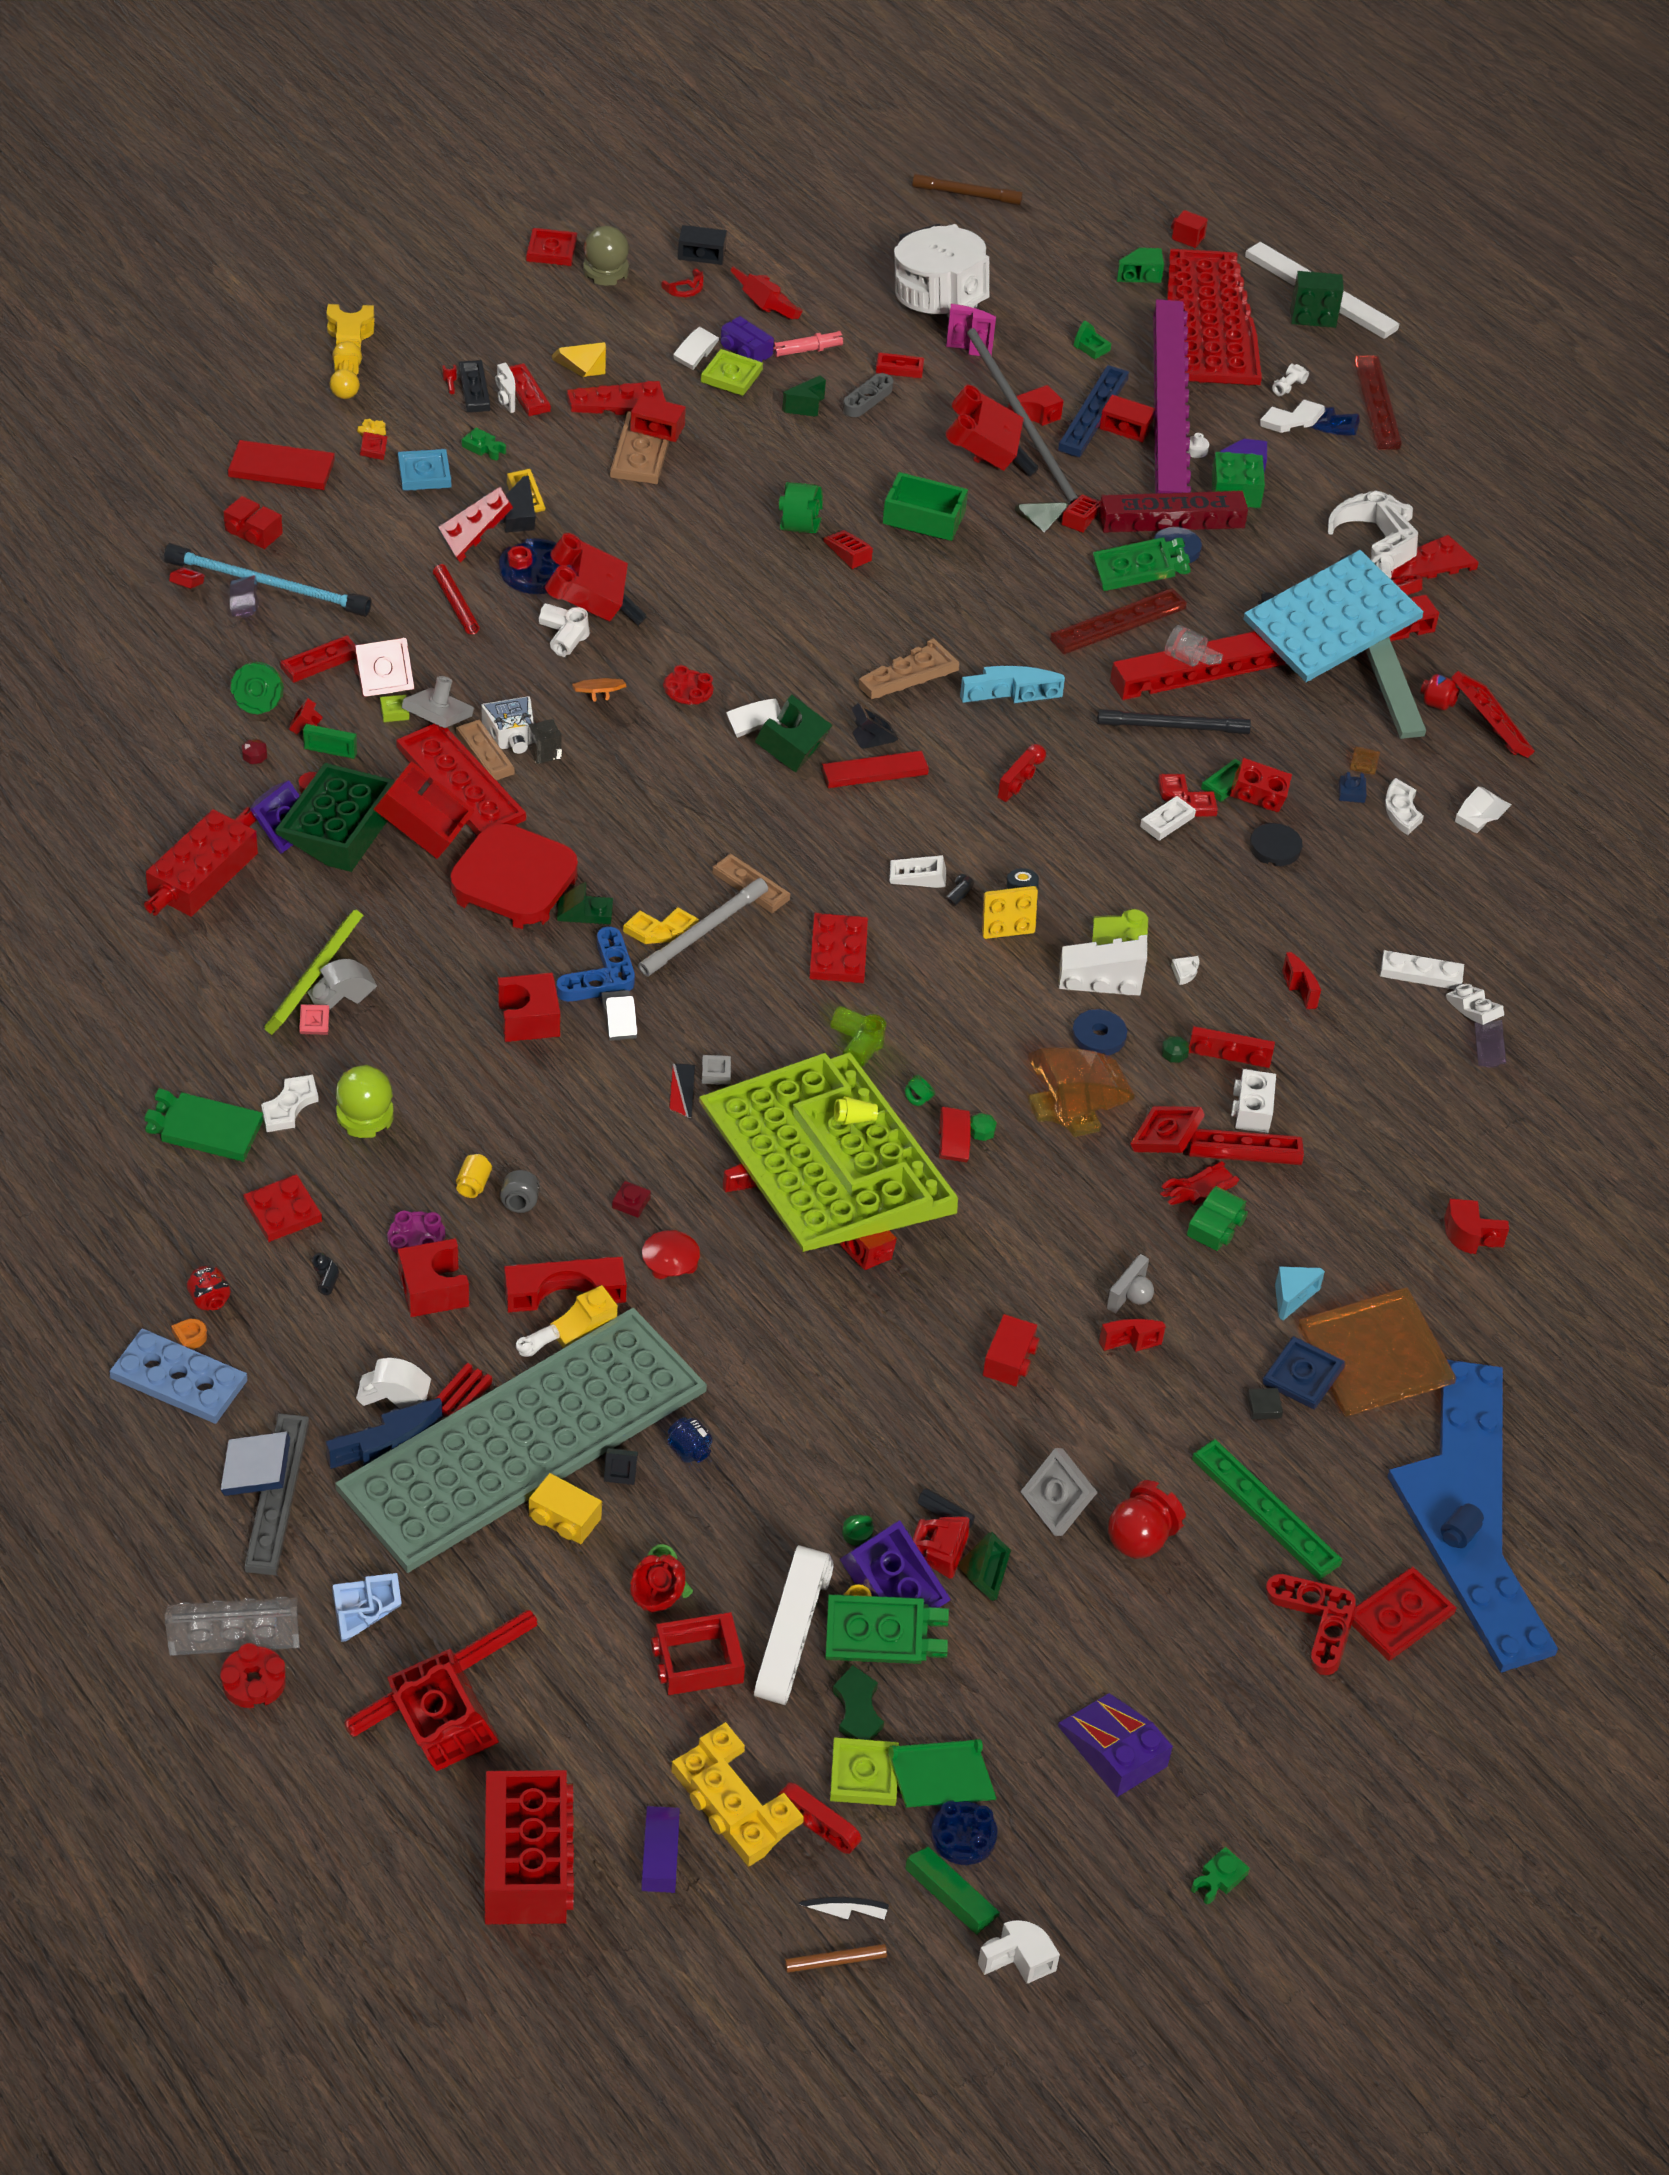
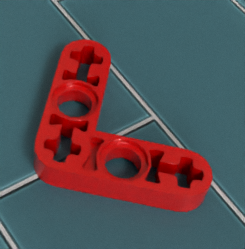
M1285 1574L1273 1575L1269 1578L1266 1587L1268 1600L1272 1604L1322 1617L1311 1653V1663L1313 1669L1321 1675L1335 1673L1340 1666L1356 1611L1354 1595L1349 1590ZM1280 1586H1285V1590L1281 1594H1276V1590ZM1295 1588L1298 1589L1297 1599H1293V1594H1295ZM1312 1591L1316 1592L1320 1598L1315 1603H1307L1302 1599V1596L1306 1592ZM1325 1596H1329V1601L1327 1600V1606H1324ZM1341 1600L1346 1601V1605L1343 1606V1609L1337 1608V1604H1339ZM1329 1626H1338L1343 1632L1339 1637L1331 1638L1325 1634V1630ZM1326 1646L1331 1648V1660L1323 1664L1321 1663V1658L1325 1656Z

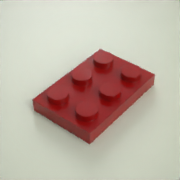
M814 913L809 979L864 983L868 917Z

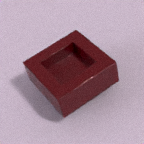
M624 1181L612 1201V1208L639 1218L651 1198V1190Z

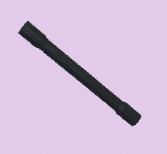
M1098 709L1097 724L1134 725L1212 730L1238 734H1250L1251 719L1208 718L1131 713Z

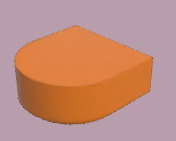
M186 1319L171 1325L172 1333L177 1342L189 1349L194 1350L202 1346L207 1340L206 1325L198 1319Z

